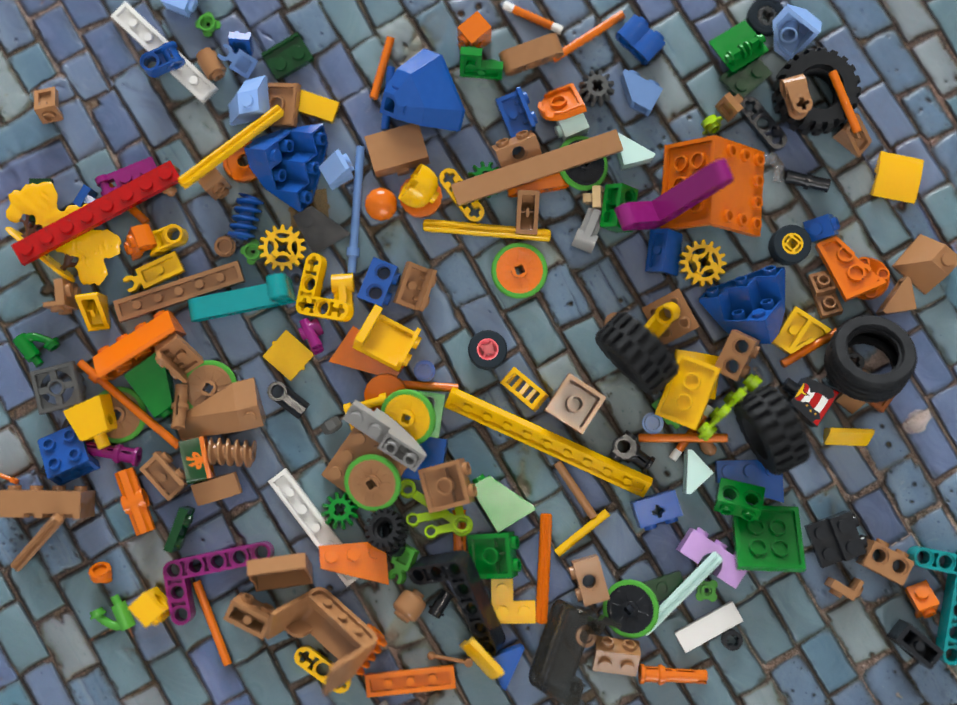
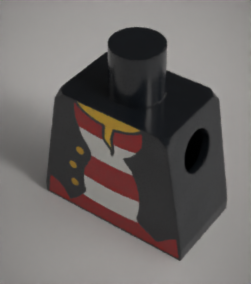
M808 377L802 378L798 383L787 378L781 387L791 394L787 401L791 405L792 410L810 427H818L840 393Z

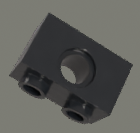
M901 619L898 620L886 635L916 662L930 670L945 653L912 624Z

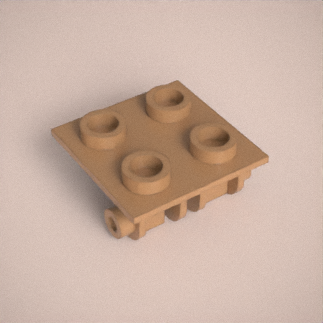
M679 288L641 308L647 320H649L656 309L667 302H674L680 307L681 313L679 318L673 321L658 338L664 345L700 327ZM665 308L664 313L666 317L671 318V312Z

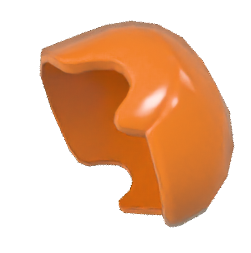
M387 188L373 189L365 199L366 212L375 220L383 221L390 219L397 210L396 195Z

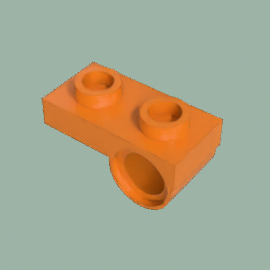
M150 224L130 227L123 245L126 254L131 256L132 261L141 259L144 251L151 250L157 246Z

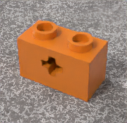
M478 11L457 27V45L459 49L461 46L484 48L491 42L492 27Z

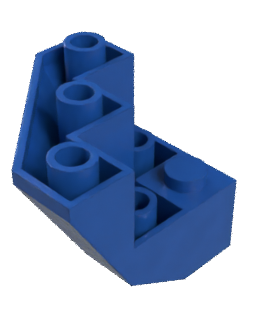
M423 49L398 67L384 90L380 113L419 126L461 131L465 109L443 55Z
M324 124L280 129L256 138L244 147L249 168L267 191L299 212H302L314 201L321 173L319 166L324 162L328 146Z
M766 266L763 269L709 287L699 297V302L726 333L730 334L732 330L737 329L760 340L759 344H771L780 332L785 313V267Z

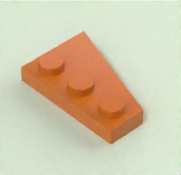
M836 235L816 243L815 248L845 302L886 285L887 282L871 271L872 268L857 258L855 252Z
M358 542L318 546L320 569L389 585L387 554L372 546V544Z

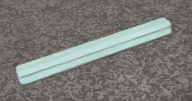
M712 552L659 606L657 623L646 636L650 635L723 561V558L717 552Z

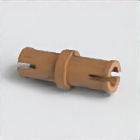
M175 384L174 403L171 404V409L173 410L171 428L175 430L186 429V413L189 410V404H187L189 386L187 384Z

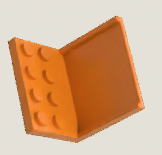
M717 135L664 145L662 194L708 164L723 158L728 163L734 181L668 223L660 226V229L678 230L713 226L751 237L761 236L765 152Z

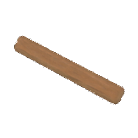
M54 514L11 562V568H14L15 571H20L63 524L64 518L60 517L59 514Z

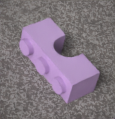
M697 527L696 530L689 528L676 550L699 564L704 555L714 551L723 558V561L716 567L713 575L736 589L748 570H736L735 552L732 555L726 551L728 546L717 539L715 542L708 539L709 534L701 528Z

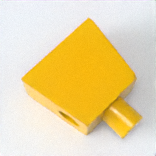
M110 394L97 395L63 411L80 441L94 439L98 450L111 445L107 433L117 429L118 425Z

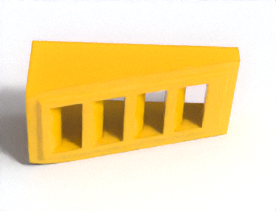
M515 367L500 382L534 412L549 397L546 392ZM518 375L520 378L511 387L509 384ZM525 381L526 384L517 392V388ZM532 387L533 390L524 398L523 395ZM537 393H539L540 395H539V396L535 399V401L531 404L530 401L532 400V398H533Z

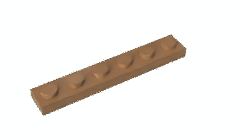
M237 260L115 300L113 304L119 322L123 323L186 302L188 299L205 296L246 281L240 262Z

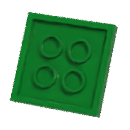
M763 505L758 521H749L742 517L731 515L736 570L804 572L806 570L798 507Z

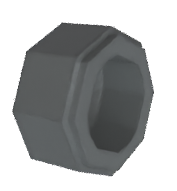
M334 416L321 424L320 427L324 434L329 435L338 431L343 423L339 416Z

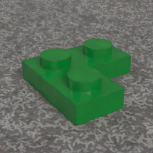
M461 46L460 77L502 80L503 62L495 59L482 60L483 48Z

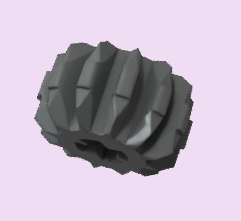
M591 70L589 76L583 75V81L579 82L578 87L581 89L579 95L585 96L583 99L584 103L590 100L591 107H594L595 102L602 107L603 101L610 102V96L614 94L615 90L612 89L614 81H608L610 78L609 74L602 76V70H599L596 75ZM593 86L595 88L596 86L600 87V90L598 91L597 89V91H594Z

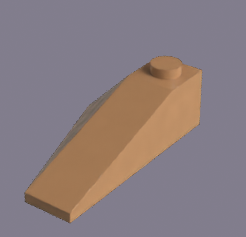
M255 378L233 382L226 386L225 389L210 396L204 402L189 409L186 413V429L178 430L180 439L240 432L264 426L266 415Z

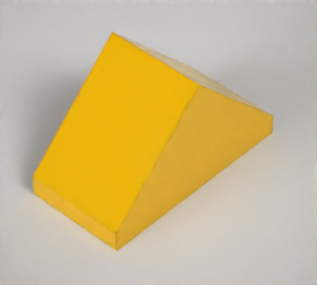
M99 292L75 295L88 332L110 329L108 297Z

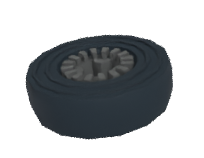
M757 0L748 9L746 21L756 34H763L764 37L774 35L772 21L784 7L777 0ZM763 13L766 16H770L768 22L765 19H761Z

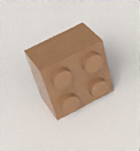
M568 373L544 411L582 435L607 397L571 373Z

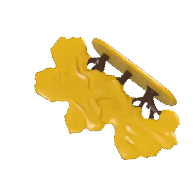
M41 182L38 185L33 183L26 184L21 191L13 190L12 193L8 194L10 205L6 210V218L10 222H23L26 234H22L12 227H6L5 230L17 241H20L38 231L36 230L37 226L44 228L81 207L69 205L65 211L58 210V194L52 182ZM23 214L26 215L25 221L22 219ZM30 215H34L35 217V225L33 229L30 228L32 226L29 223ZM92 229L55 249V251L65 254L63 265L53 259L49 253L39 259L70 282L74 283L76 280L67 268L75 267L78 271L79 280L83 285L95 283L100 286L108 275L104 258H112L120 254L121 239L108 229ZM75 257H78L76 263L71 262Z

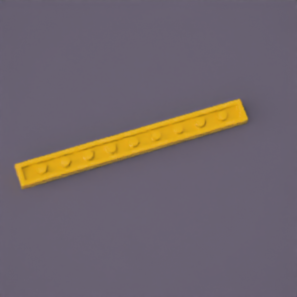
M452 387L444 405L445 408L642 498L652 485L653 478L455 387Z

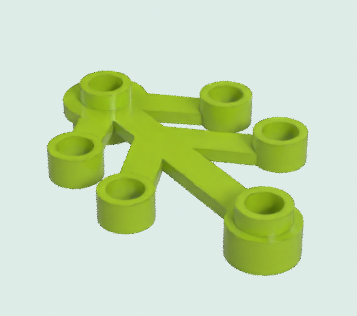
M750 373L742 381L744 387H740L735 393L731 390L723 398L726 404L721 408L716 406L708 415L711 420L709 423L705 421L697 429L699 432L697 437L707 441L717 431L718 428L715 425L746 395V390L750 393L753 392L763 380L756 374Z
M410 479L401 481L400 495L406 499L413 498L427 508L425 496L417 490L415 483ZM411 487L412 491L410 493H405V488ZM463 505L454 507L455 515L449 512L448 509L433 513H410L406 517L407 524L410 527H417L422 522L442 518L448 521V524L440 526L428 525L425 527V536L431 540L440 534L450 532L464 537L469 535L473 529L472 519L464 514ZM411 517L417 518L415 523L409 522ZM463 522L466 524V527L464 529L458 528V525ZM429 529H434L435 534L428 535L427 531Z

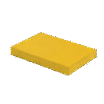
M679 353L676 359L679 365L678 373L666 384L654 414L697 431L721 368Z

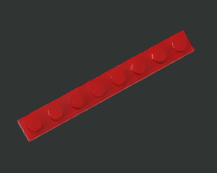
M169 160L12 244L11 247L21 264L25 266L178 184L180 176Z

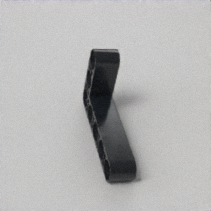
M458 550L421 557L408 572L410 580L417 585L449 581L473 637L494 657L504 644L506 638L470 554L466 551Z

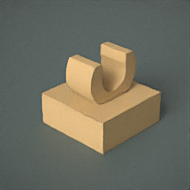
M601 185L592 186V193L583 194V203L585 205H592L593 208L602 211L605 189Z

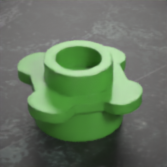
M206 12L195 22V26L203 31L205 37H211L216 29L221 28V23L219 20L214 19L211 12Z
M256 239L251 240L250 243H247L240 249V253L247 258V263L250 265H254L260 259V254L263 253V251L258 250L260 243Z
M715 580L703 581L696 588V599L698 601H703L704 599L711 602L716 601L718 583Z

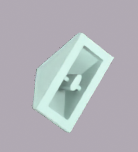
M618 132L623 151L617 153L621 170L651 163L655 153Z
M685 449L682 493L692 494L713 474V471L693 450Z

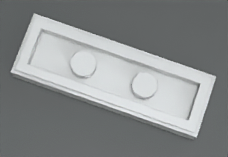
M729 601L680 628L674 634L684 652L687 653L743 622V619L733 601Z

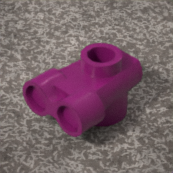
M305 318L299 321L301 325L298 328L303 341L307 339L313 355L323 352V344L318 336L324 334L318 319L315 318L310 321L309 318Z

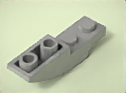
M355 399L343 417L344 421L380 443L377 447L378 449L414 472L427 455L417 441L401 425L378 408L373 411Z

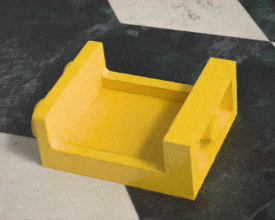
M375 304L357 334L352 348L399 372L402 366L407 367L412 358V355L409 354L411 349H417L422 339L419 337L421 329L417 327L416 331H413L382 315L383 308Z

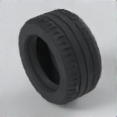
M869 315L853 317L843 322L834 332L824 355L825 371L832 384L850 398L870 403L883 402L900 393L911 378L917 364V351L907 332L889 319ZM856 344H867L878 348L889 358L892 367L891 371L885 374L865 372L850 359L848 348Z

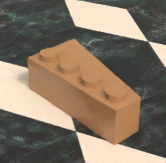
M8 485L6 490H0V517L28 518L33 516V518H51L54 514H59L64 519H83L95 516V490H88V486H74V490H66L65 485L52 486V490H44V485H30V489H22V485Z

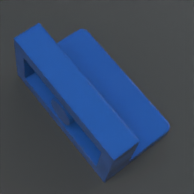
M668 228L650 229L645 272L666 273L678 276V262L680 261L683 234Z

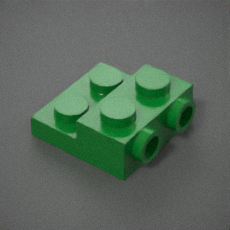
M514 531L467 535L468 553L472 557L481 579L513 578L518 576V572L521 571V560L516 556V549H519L520 542L518 536H515Z

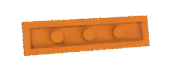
M454 664L365 674L367 698L456 689Z

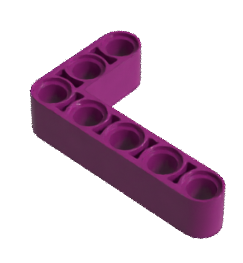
M719 159L708 164L653 201L627 202L616 207L614 211L622 231L655 229L728 186L734 181V177L726 159Z
M261 541L181 557L167 562L163 567V577L170 617L174 624L184 625L195 617L196 608L190 577L247 566V560L263 558L258 554L260 546L267 549L268 554L266 558L273 557V545L268 541ZM237 551L245 553L246 559L244 562L237 560ZM216 555L222 556L224 560L223 566L215 564ZM195 559L199 560L202 564L200 571L195 570L193 567ZM173 564L178 565L180 568L178 575L173 574L171 571ZM176 586H180L183 589V597L176 595ZM180 608H183L187 611V619H183L180 617Z

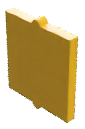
M285 330L276 341L272 342L273 345L262 357L288 380L292 381L301 370H305V365L314 355L289 331Z

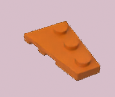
M352 326L328 361L374 375L390 373L397 377L405 367L402 366L398 372L352 348L354 340L360 331L355 326Z

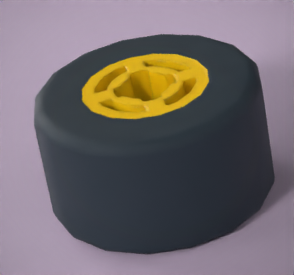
M787 225L772 234L768 250L775 262L791 266L801 262L808 256L812 241L804 228L798 225Z

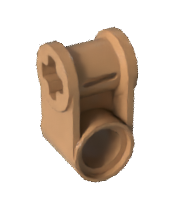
M799 74L781 79L779 82L780 92L784 98L789 116L795 120L803 119L813 106L805 75Z

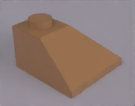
M919 234L891 267L903 277H910L912 285L925 295L945 279L957 266V254L946 244Z

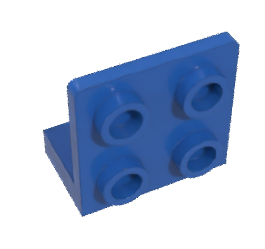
M71 425L38 440L47 479L57 485L66 484L100 468L99 461L88 454L85 441L79 440Z

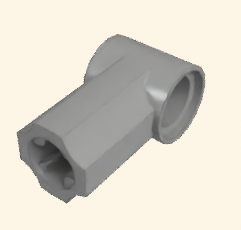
M588 207L581 227L578 228L571 246L590 254L592 253L598 239L597 234L601 228V210Z

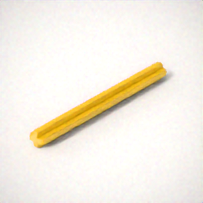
M275 105L178 178V183L184 189L190 187L283 117V109L279 105Z
M424 219L423 230L427 232L549 242L551 239V230L538 228L537 235L515 234V226Z

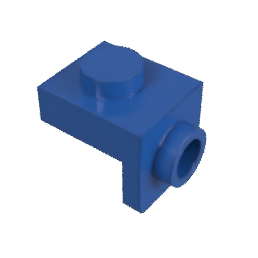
M826 214L803 222L812 243L830 236L839 235L838 229H840V224L837 217H833V214Z

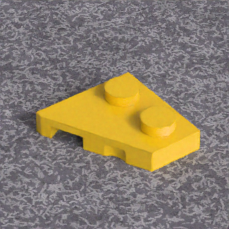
M795 306L782 324L780 332L772 344L790 355L824 334L829 333L831 329Z

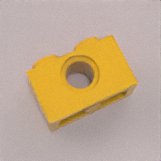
M157 586L145 591L128 607L145 628L152 624L157 626L170 616L167 597Z

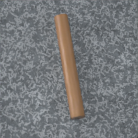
M559 460L553 464L590 519L597 516V513L562 461Z

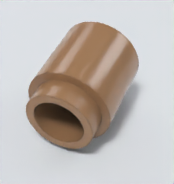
M207 47L196 54L197 63L208 80L218 81L225 76L226 67L214 50Z

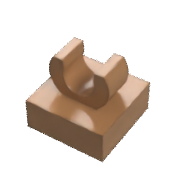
M729 92L714 107L729 122L743 109L740 103L744 99L739 93L733 96Z

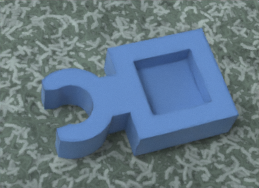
M224 44L223 47L228 49L229 54L224 57L218 53V58L223 61H231L228 68L248 79L258 60L241 49L235 54L231 46Z

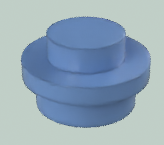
M655 412L647 413L642 419V427L649 434L660 432L664 426V420L662 417L655 415Z

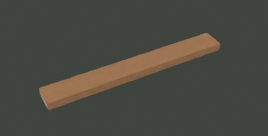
M615 129L451 184V188L457 205L461 206L622 152L623 147Z

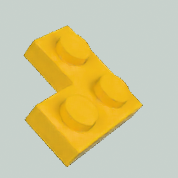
M513 578L491 579V604L500 624H536L535 600H513Z

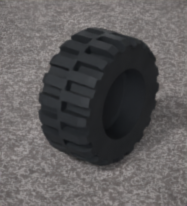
M819 47L816 51L814 48H809L804 53L799 52L785 64L776 76V81L772 86L774 93L771 96L772 102L777 104L774 110L776 114H781L780 121L783 124L785 122L790 124L789 129L792 131L799 129V133L802 135H807L811 132L812 136H818L822 132L824 134L831 132L847 120L828 75L833 70H837L853 110L858 106L861 87H857V85L861 82L860 77L854 74L856 71L853 64L850 66L847 63L849 59L844 55L842 57L838 56V52L833 49L830 52H826V48ZM799 74L816 76L823 79L832 91V105L826 109L812 107L803 119H792L788 114L784 98L780 92V80Z
M626 312L617 313L596 334L595 341L606 357L632 383L649 395L657 394L678 373V362L674 359L672 353L668 351L667 347L646 326Z
M762 386L745 395L734 405V414L746 442L759 462L771 474L781 475L809 459L811 447L807 440V434L804 432L795 411L792 410L791 405L784 399V396L778 393L777 389L772 388V386Z

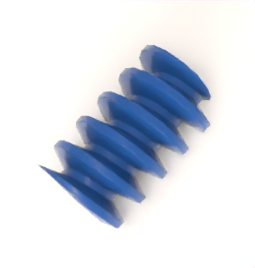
M238 193L243 198L236 199V203L240 206H235L233 210L238 214L231 217L236 223L229 224V227L234 231L227 232V235L235 239L248 241V238H255V235L250 230L258 229L252 223L260 221L255 216V213H262V210L257 208V205H264V202L257 197Z

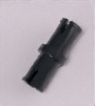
M787 170L784 183L802 186L806 190L811 188L827 193L831 180L812 176V173L809 172L804 174Z

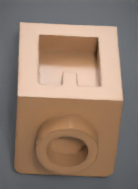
M56 87L34 91V111L43 124L63 120V114L59 109V92Z

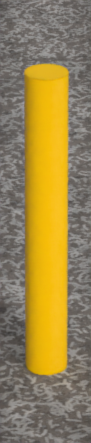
M602 510L554 550L559 557L607 519L610 516L607 510Z

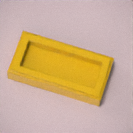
M301 90L298 113L333 124L340 103Z

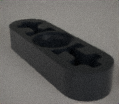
M746 97L740 103L743 109L739 114L769 150H781L787 143L786 134L756 98ZM752 104V105H753L752 111H751V110L746 111V110H745V107H746L747 105ZM759 112L760 114L753 120L752 117ZM765 119L768 122V128L760 129L757 121ZM771 129L774 130V131H773L771 134H769L768 136L765 135V134H767ZM779 137L781 139L779 144L772 143L774 138Z

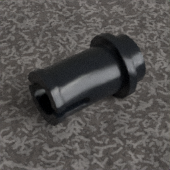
M441 589L433 605H429L430 609L428 612L440 619L441 616H444L443 612L454 596Z

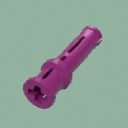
M85 441L88 454L92 456L109 458L118 464L120 462L131 463L135 467L139 466L141 462V447L129 448L124 447L123 444H116L115 446L110 445L98 450L96 443Z

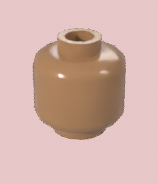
M416 589L412 591L403 590L393 603L394 614L405 623L409 621L416 622L426 608V603L422 600L425 596Z

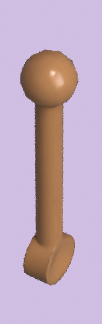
M433 651L427 654L429 660L451 661L464 664L466 667L473 665L471 658L459 659L437 655Z

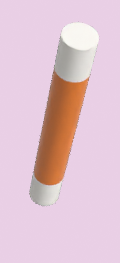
M505 1L502 9L557 34H561L563 26Z
M708 404L698 428L706 421V419L709 417L708 415L714 410ZM689 428L685 434H696L698 431ZM679 442L669 455V458L676 462L690 442Z

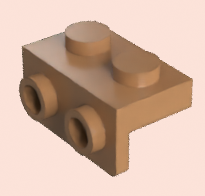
M406 261L393 303L414 311L423 312L430 302L429 294L431 288L436 284L437 270L428 269Z
M64 278L54 279L55 301L43 302V307L50 309L51 312H58L59 315L72 314V310H80L75 299V295L81 294L78 284Z
M177 332L154 346L156 352L155 360L162 368L166 367L175 380L179 379L183 384L188 382L186 374L204 363L203 357Z
M155 451L152 454L153 457L139 470L169 502L188 486L185 472L181 468L177 469L172 464L173 459L167 452Z
M597 636L592 671L636 676L641 658L640 642L631 639Z

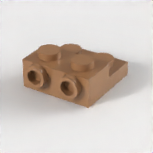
M464 458L418 470L429 513L475 501L477 488L474 483L471 484L470 482L471 466L468 461L465 462Z

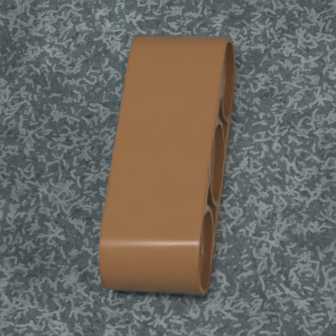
M550 33L503 50L499 53V58L503 62L505 75L511 76L554 61V57L559 59L564 55L557 33Z

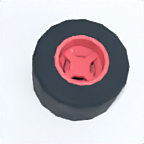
M482 330L476 333L470 340L468 346L469 358L480 369H495L505 360L507 344L498 332Z

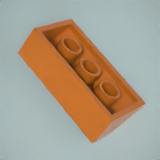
M161 310L153 315L154 319L148 323L142 322L134 328L135 331L129 335L125 333L119 336L113 345H106L97 351L98 354L92 357L98 378L113 381L155 353L154 346L173 333L177 332L181 337L185 336L186 332L174 313L169 310Z

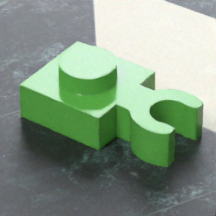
M406 544V549L400 557H392L390 563L395 566L394 569L389 571L388 578L395 579L396 574H398L397 584H404L407 578L406 571L409 572L415 564L420 551Z

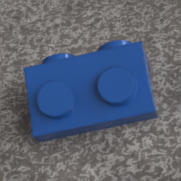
M520 86L516 88L515 92L495 99L510 138L515 137L518 132L523 130L535 131L536 124L538 123L534 111L530 112L527 105L530 104L526 91L522 92Z

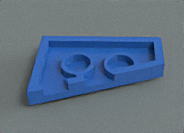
M758 459L715 461L716 483H719L721 478L765 487L764 497L784 503L783 474H771Z

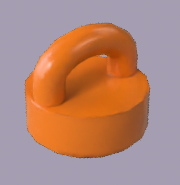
M97 562L89 568L88 572L92 582L107 584L112 581L113 572L108 562Z

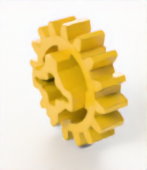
M281 224L280 229L277 230L274 225L272 226V232L266 230L264 232L266 238L261 237L259 240L264 244L258 246V250L263 251L259 257L266 258L267 260L264 265L272 264L271 270L273 271L276 267H279L280 272L284 271V267L292 271V264L298 267L300 263L297 259L303 260L305 257L301 254V252L306 251V247L301 246L305 239H298L300 232L293 233L292 226L285 230L284 224ZM277 235H286L288 237L279 238ZM268 242L273 247V251L270 254L267 249ZM293 243L296 244V255L292 251ZM278 244H279L280 246L285 245V246H286V250L279 252V251H278V248H279ZM285 259L288 262H278L276 260Z
M705 239L701 240L700 245L697 241H693L692 247L687 245L685 247L686 252L680 254L684 260L678 262V265L683 266V269L679 272L686 273L685 281L689 278L692 279L691 285L699 282V286L703 287L706 282L708 286H711L713 280L716 282L720 280L718 274L723 275L725 273V270L721 267L727 265V262L722 261V258L726 255L725 253L719 254L718 251L721 247L714 248L713 241L706 245ZM696 250H703V252L699 255L695 253L692 254V252ZM704 258L706 266L700 270L701 263L699 261ZM689 264L692 266L693 272L690 270ZM705 272L713 273L711 276L701 277Z

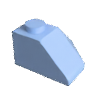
M787 4L772 21L774 51L786 61H789L797 53L802 52L821 32L822 22L808 10Z
M267 76L247 79L228 104L231 126L253 122L270 110Z

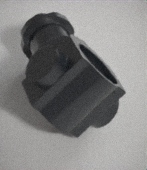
M626 430L624 434L613 441L609 456L617 462L624 460L626 463L632 462L645 474L654 463L655 457H650L641 451V446L635 441L637 437ZM621 440L626 441L628 444V449L624 453L620 452L617 448Z

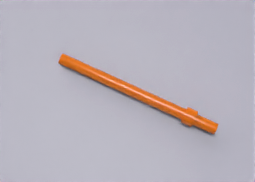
M83 359L77 363V366L88 375V379L94 384L98 383L176 450L179 448V440L112 383L105 379H99L92 366Z

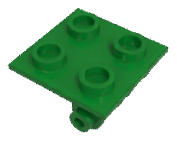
M745 20L708 42L732 73L769 51L764 44L766 41L764 35L756 34Z

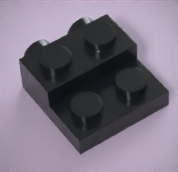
M844 510L804 526L821 568L866 554L867 541L863 535H859L856 528L859 526L858 518L855 514H851L850 511Z

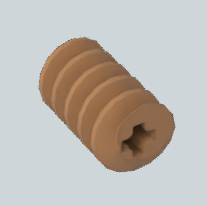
M211 437L208 444L209 463L215 465L218 461V464L221 466L226 462L228 466H233L236 463L237 467H241L244 463L246 468H250L255 461L257 442L254 440L252 445L249 446L248 440H244L241 446L239 439H236L234 445H231L230 438H227L225 444H222L221 438H218L217 442L214 443L213 437Z

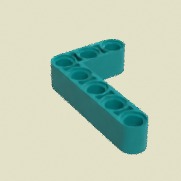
M285 273L272 274L265 277L266 284L188 299L191 322H201L296 302L292 279Z
M912 546L907 550V554H909L908 559L915 562V566L947 573L935 645L945 652L939 660L951 666H956L957 614L954 615L953 609L957 605V554L921 546ZM922 551L923 559L918 562L917 555ZM944 556L945 562L940 566L939 559ZM955 627L954 635L950 636V629ZM951 649V656L946 658L947 650Z

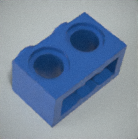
M373 257L357 298L373 306L375 304L384 308V305L388 306L393 295L390 293L393 285H397L401 276L398 273V266ZM382 269L390 271V276L387 279L379 278V272ZM380 289L382 291L381 297L379 299H372L370 297L372 290Z

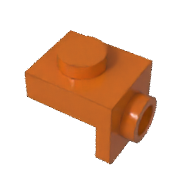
M927 580L905 588V592L916 610L914 613L916 619L920 617L926 619L936 614L940 603Z

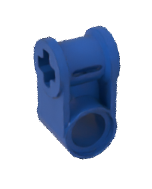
M170 41L142 54L140 65L148 76L157 78L172 70L184 66L185 60L177 50V43ZM156 62L153 68H148L149 63Z

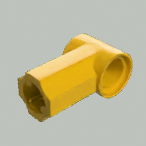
M331 274L332 294H334V300L347 302L354 309V274ZM336 309L335 312L340 314L345 313V309Z
M667 302L659 306L644 326L659 338L673 321L679 318L681 313L680 307L674 302ZM665 308L671 312V318L666 317L664 313Z

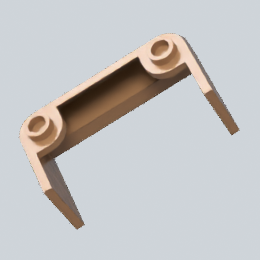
M315 587L272 611L265 638L269 640L284 630L295 638H303L311 634L338 659L329 668L322 692L325 696L353 678L373 651L377 642L376 633L330 591L323 587Z

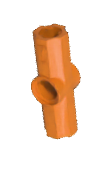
M131 467L115 473L114 475L122 494L120 498L121 505L125 513L129 514L136 536L156 529L149 510V497L146 491L141 488L135 468Z

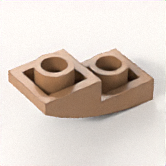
M828 270L808 275L811 292L820 319L841 315L843 308L836 294L837 287Z
M236 471L190 485L197 506L222 500L243 492Z

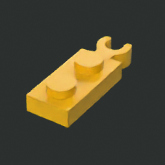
M173 251L135 269L137 275L126 276L123 278V281L125 283L133 281V287L127 290L130 293H135L140 289L141 285L147 290L186 271L177 252Z

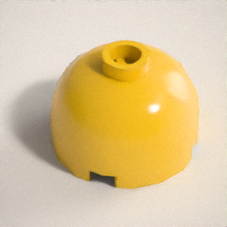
M421 163L410 176L411 179L408 183H405L398 196L402 203L413 208L424 207L428 202L433 204L439 195L436 191L438 188V178L435 172Z

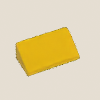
M825 428L824 444L867 446L874 435V430Z

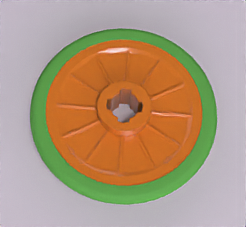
M512 243L505 246L496 254L491 266V275L496 287L503 294L517 299L528 298L536 294L545 284L548 274L547 263L542 253L534 246L526 243ZM523 267L524 273L517 275L515 268Z

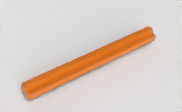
M541 513L536 597V623L546 624L548 622L552 514Z

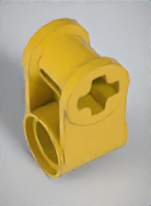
M169 224L158 230H153L157 246L151 249L149 254L151 257H158L185 245L189 238L188 232L177 224ZM179 230L180 235L178 239L173 240V233Z

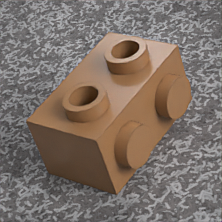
M240 592L231 600L223 620L263 640L266 635L270 613L275 608L268 603L256 600L249 593Z

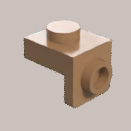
M828 577L824 585L830 588L829 593L839 599L844 596L854 601L855 598L862 594L864 581L854 577L847 587L839 581Z

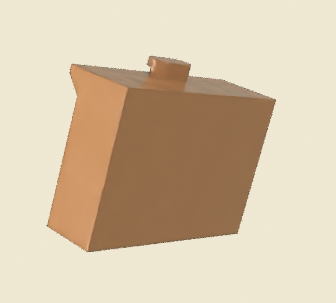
M410 123L364 136L376 178L394 173L401 176L410 173L409 169L416 168L421 163L423 165L430 164L419 125Z
M306 553L247 560V576L255 585L256 592L313 584L312 564Z

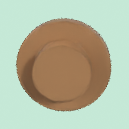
M221 236L215 241V252L221 257H230L236 251V243L229 236Z

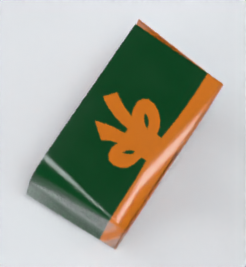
M207 436L179 440L178 444L187 484L190 485L216 477L214 466L208 460L209 443Z

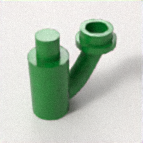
M33 332L22 333L12 341L27 362H33L36 368L40 367L44 362L40 358L41 352L33 343L34 341L44 343V349L49 352L56 350L61 345L57 337L52 339Z

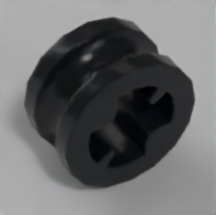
M729 629L722 633L721 643L728 650L735 651L742 646L743 638L736 630ZM729 635L732 637L737 636L735 638L737 642L734 645L732 643L727 644V641H729L727 637Z

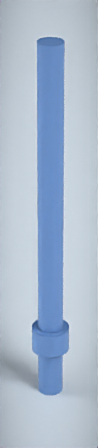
M356 146L350 242L346 253L348 257V274H356L357 258L360 254L358 238L365 155L364 146Z

